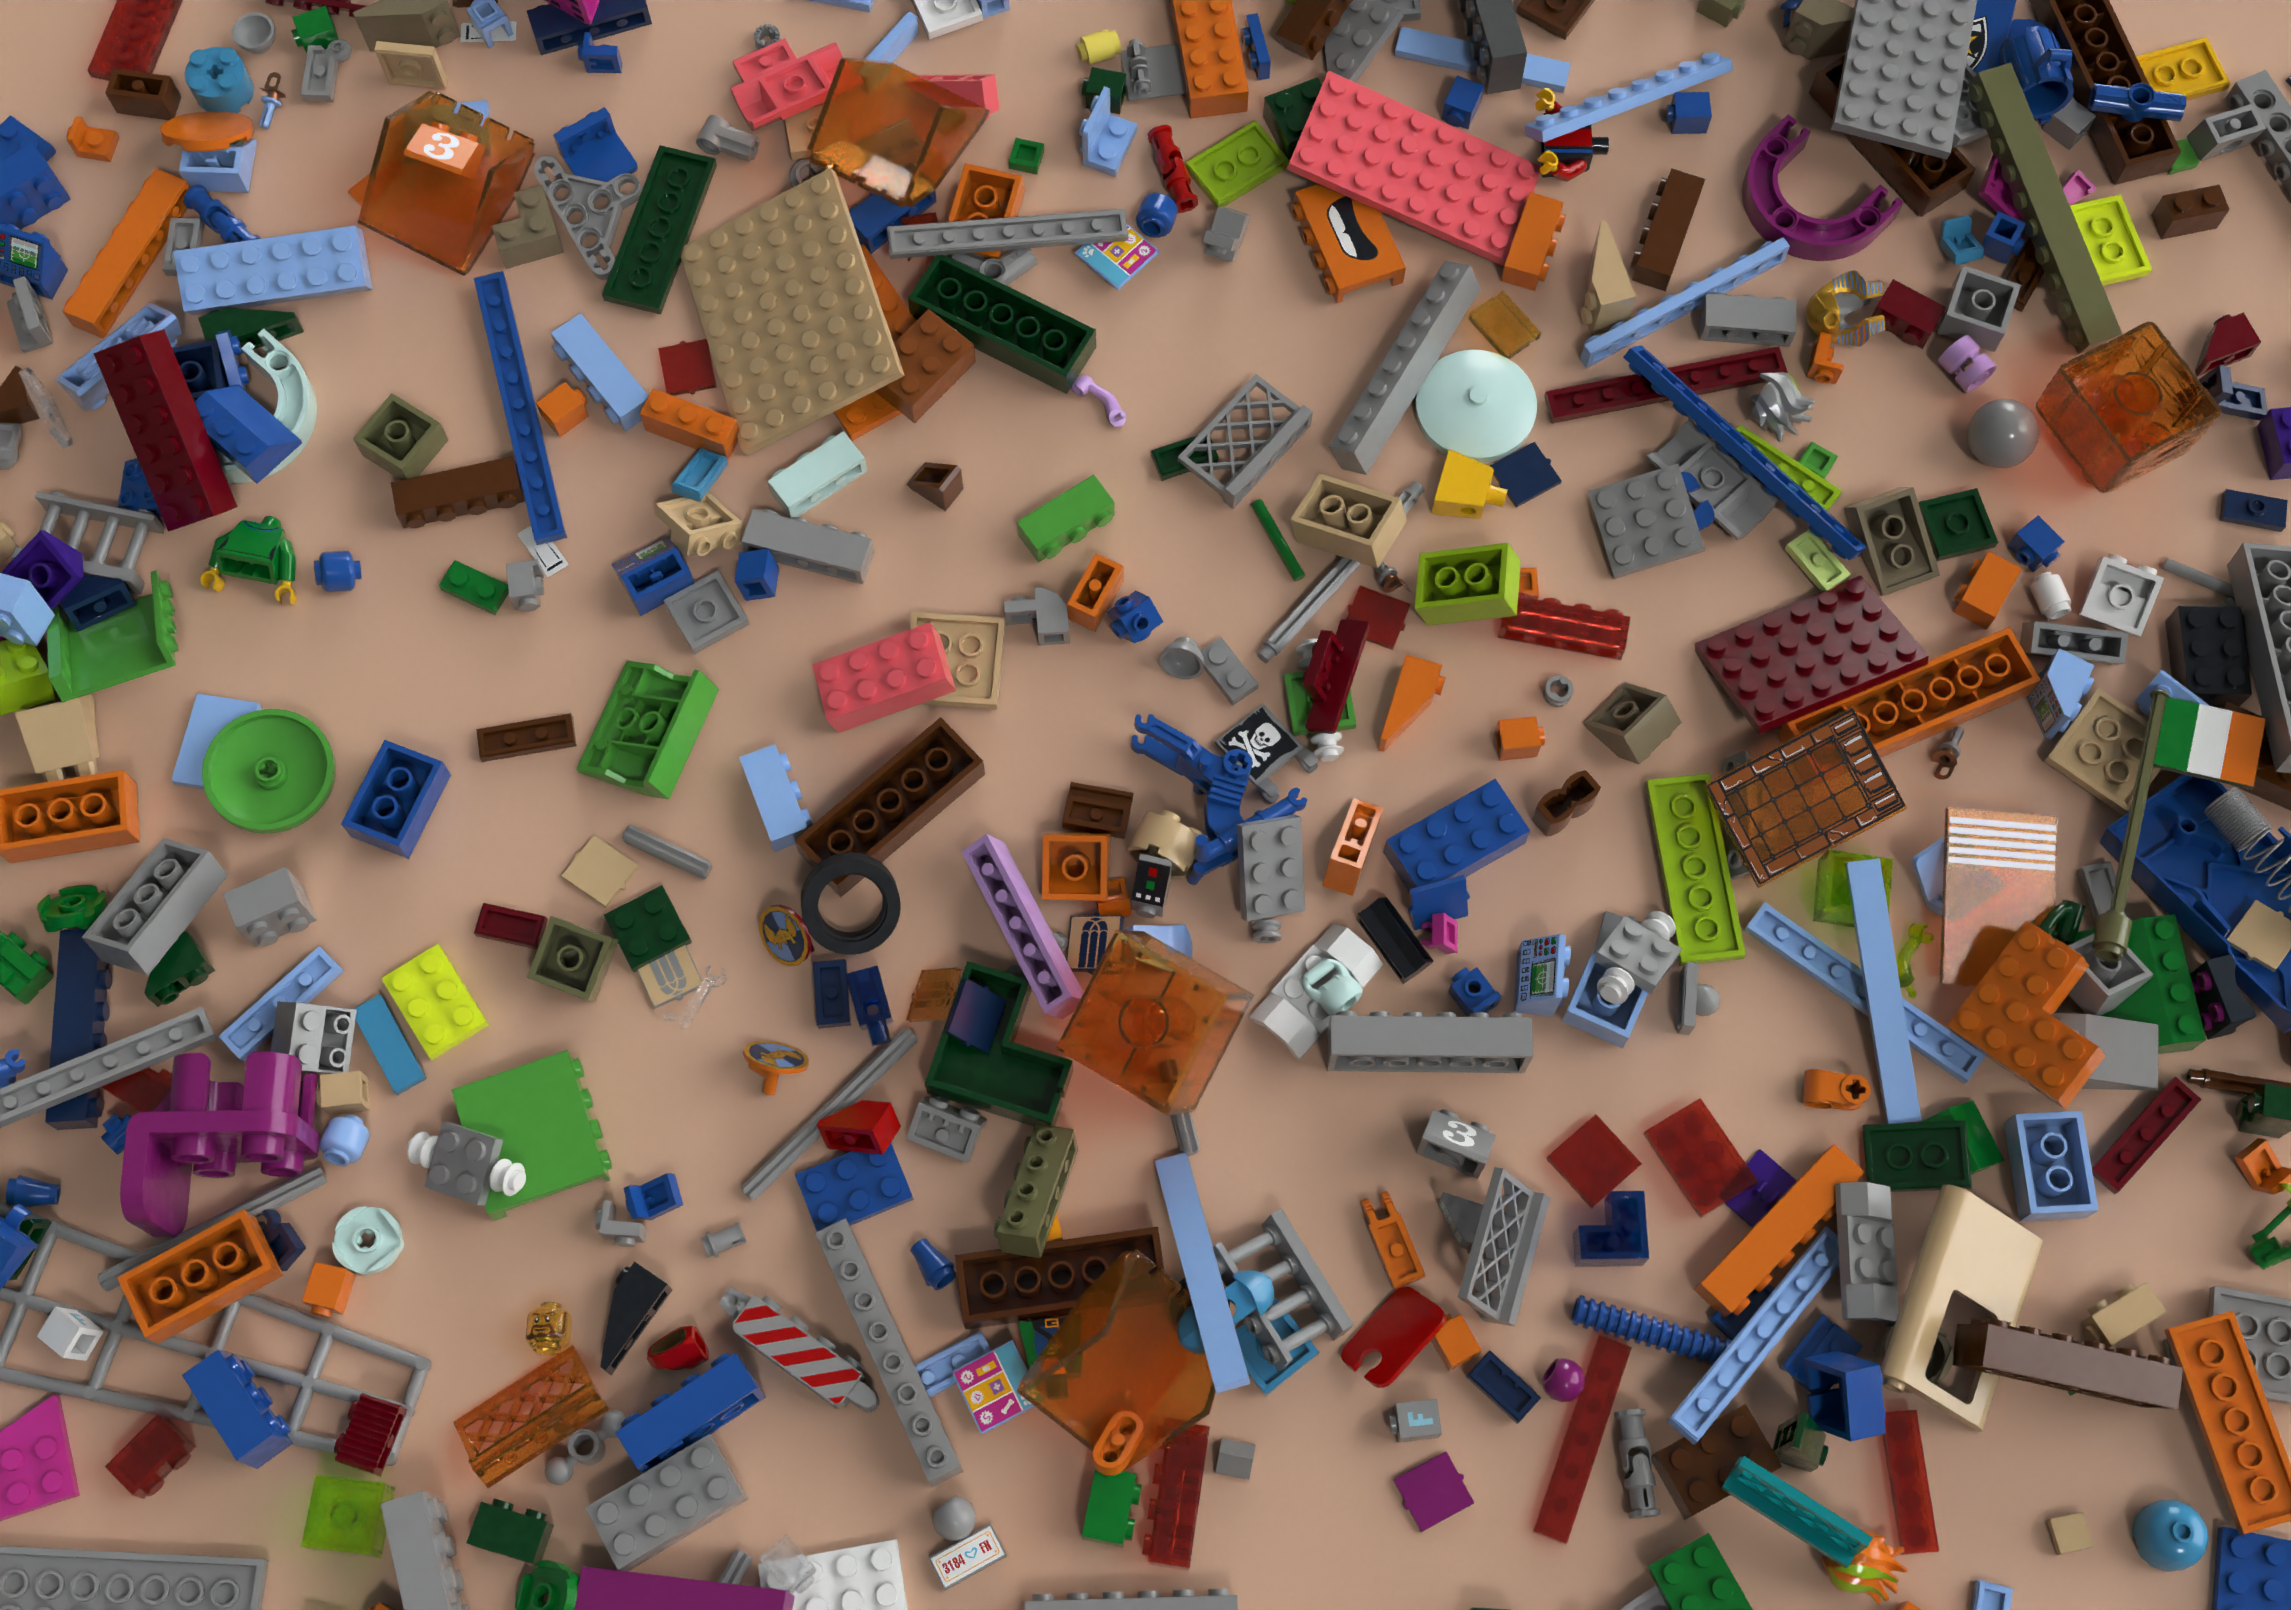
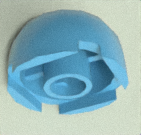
M2158 1500L2143 1507L2135 1517L2132 1527V1536L2136 1540V1545L2139 1548L2137 1551L2140 1557L2150 1566L2165 1572L2182 1571L2195 1565L2205 1554L2209 1541L2207 1526L2201 1515L2190 1505L2177 1500Z

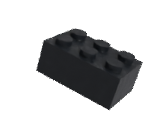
M2178 606L2165 621L2172 677L2209 706L2221 708L2226 702L2240 707L2252 695L2241 607Z

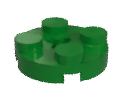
M76 885L60 889V896L52 900L50 895H47L38 903L37 911L40 921L47 932H57L64 928L77 926L80 929H89L108 906L105 892L103 890L100 893L97 892L96 886Z
M550 1560L540 1561L534 1565L537 1568L531 1574L526 1573L521 1579L515 1598L516 1610H574L580 1578L567 1565ZM545 1594H549L547 1602L543 1601Z

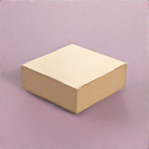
M2083 1512L2046 1520L2057 1555L2094 1547Z

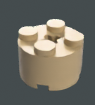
M1164 810L1162 815L1147 811L1143 815L1128 846V850H1131L1129 855L1136 862L1139 861L1140 853L1172 860V878L1184 879L1197 853L1195 839L1198 835L1204 834L1196 828L1187 827L1180 823L1181 818L1171 811Z

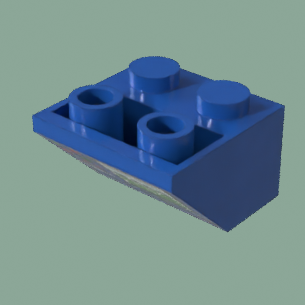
M0 224V283L15 288L13 280L25 276L39 296L53 299L68 269L60 259L61 256L51 246L50 240L38 232L30 234L12 224Z
M667 536L611 564L640 616L663 605L664 599L694 584L688 566L676 546Z

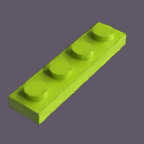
M1739 424L1736 428L1740 434L1825 510L1829 511L1840 497L1842 490Z

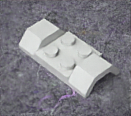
M1335 923L1309 948L1249 1017L1252 1022L1264 1026L1280 1039L1297 1060H1300L1326 1031L1331 1017L1330 1014L1322 1009L1319 1002L1311 999L1305 993L1302 985V976L1325 958L1334 959L1344 965L1350 976L1359 982L1363 989L1383 966L1382 961L1372 947L1347 927ZM1331 970L1311 987L1318 990L1321 985H1324L1334 975L1338 974L1337 970Z

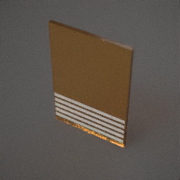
M1945 808L1940 983L1963 985L1965 987L1969 985L1977 986L2023 923L2028 920L2035 925H2040L2047 914L2055 907L2058 816L1978 810L1974 808Z

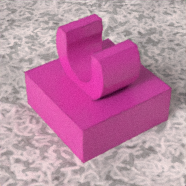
M1445 913L1432 914V922L1422 924V929L1427 932L1432 931V937L1429 940H1422L1421 944L1429 949L1437 948L1445 954L1458 953V922Z

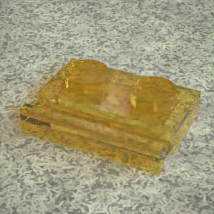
M1501 291L1497 297H1492L1469 313L1468 319L1500 355L1508 359L1528 347L1534 340L1540 339L1541 331L1504 291Z

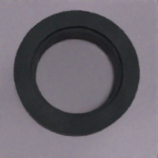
M846 852L824 859L808 874L801 891L802 917L809 934L818 944L835 953L855 955L875 949L889 938L899 920L901 910L900 896L892 874L881 862L865 854ZM843 875H860L871 880L879 888L883 898L882 908L876 920L865 929L855 932H843L829 926L823 920L818 910L819 897L829 882Z

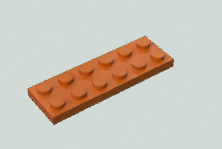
M2228 1311L2165 1329L2164 1332L2177 1366L2183 1367L2182 1381L2239 1535L2291 1521V1463L2234 1311Z

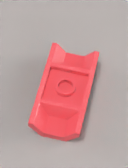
M834 42L730 89L743 118L753 132L778 121L780 118L785 120L830 100L835 95L857 86L860 79L857 73L852 74L843 59L837 43Z

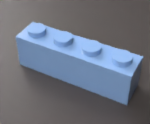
M581 313L551 332L555 343L552 346L553 351L562 362L564 360L569 362L571 365L569 370L579 383L584 381L587 384L588 388L586 390L596 404L601 402L605 406L604 413L613 425L618 423L626 432L642 421L640 412L649 395Z

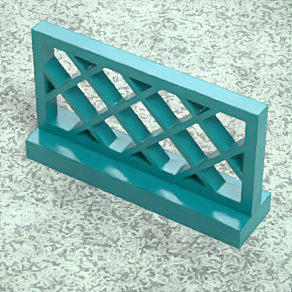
M1745 1456L1738 1458L1721 1487L1722 1490L1844 1568L1850 1565L1855 1555L1868 1547L1873 1538Z

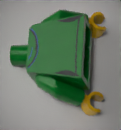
M265 516L261 523L246 520L240 521L233 530L215 540L208 563L211 566L210 571H205L200 577V582L205 588L208 589L211 581L214 579L212 584L213 590L216 592L223 590L225 581L219 576V573L277 585L278 581L282 580V585L275 591L277 601L282 605V596L290 592V603L292 605L296 604L298 597L291 588V581H295L296 557L292 544L286 540L284 529L281 528V523L277 518Z

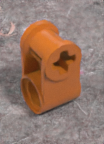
M1809 1069L1805 1071L1803 1105L1807 1107L1853 1111L1860 1108L1870 1096V1084L1863 1076L1835 1073L1823 1069ZM1849 1087H1853L1854 1093L1859 1094L1855 1099L1852 1098V1093L1847 1091Z

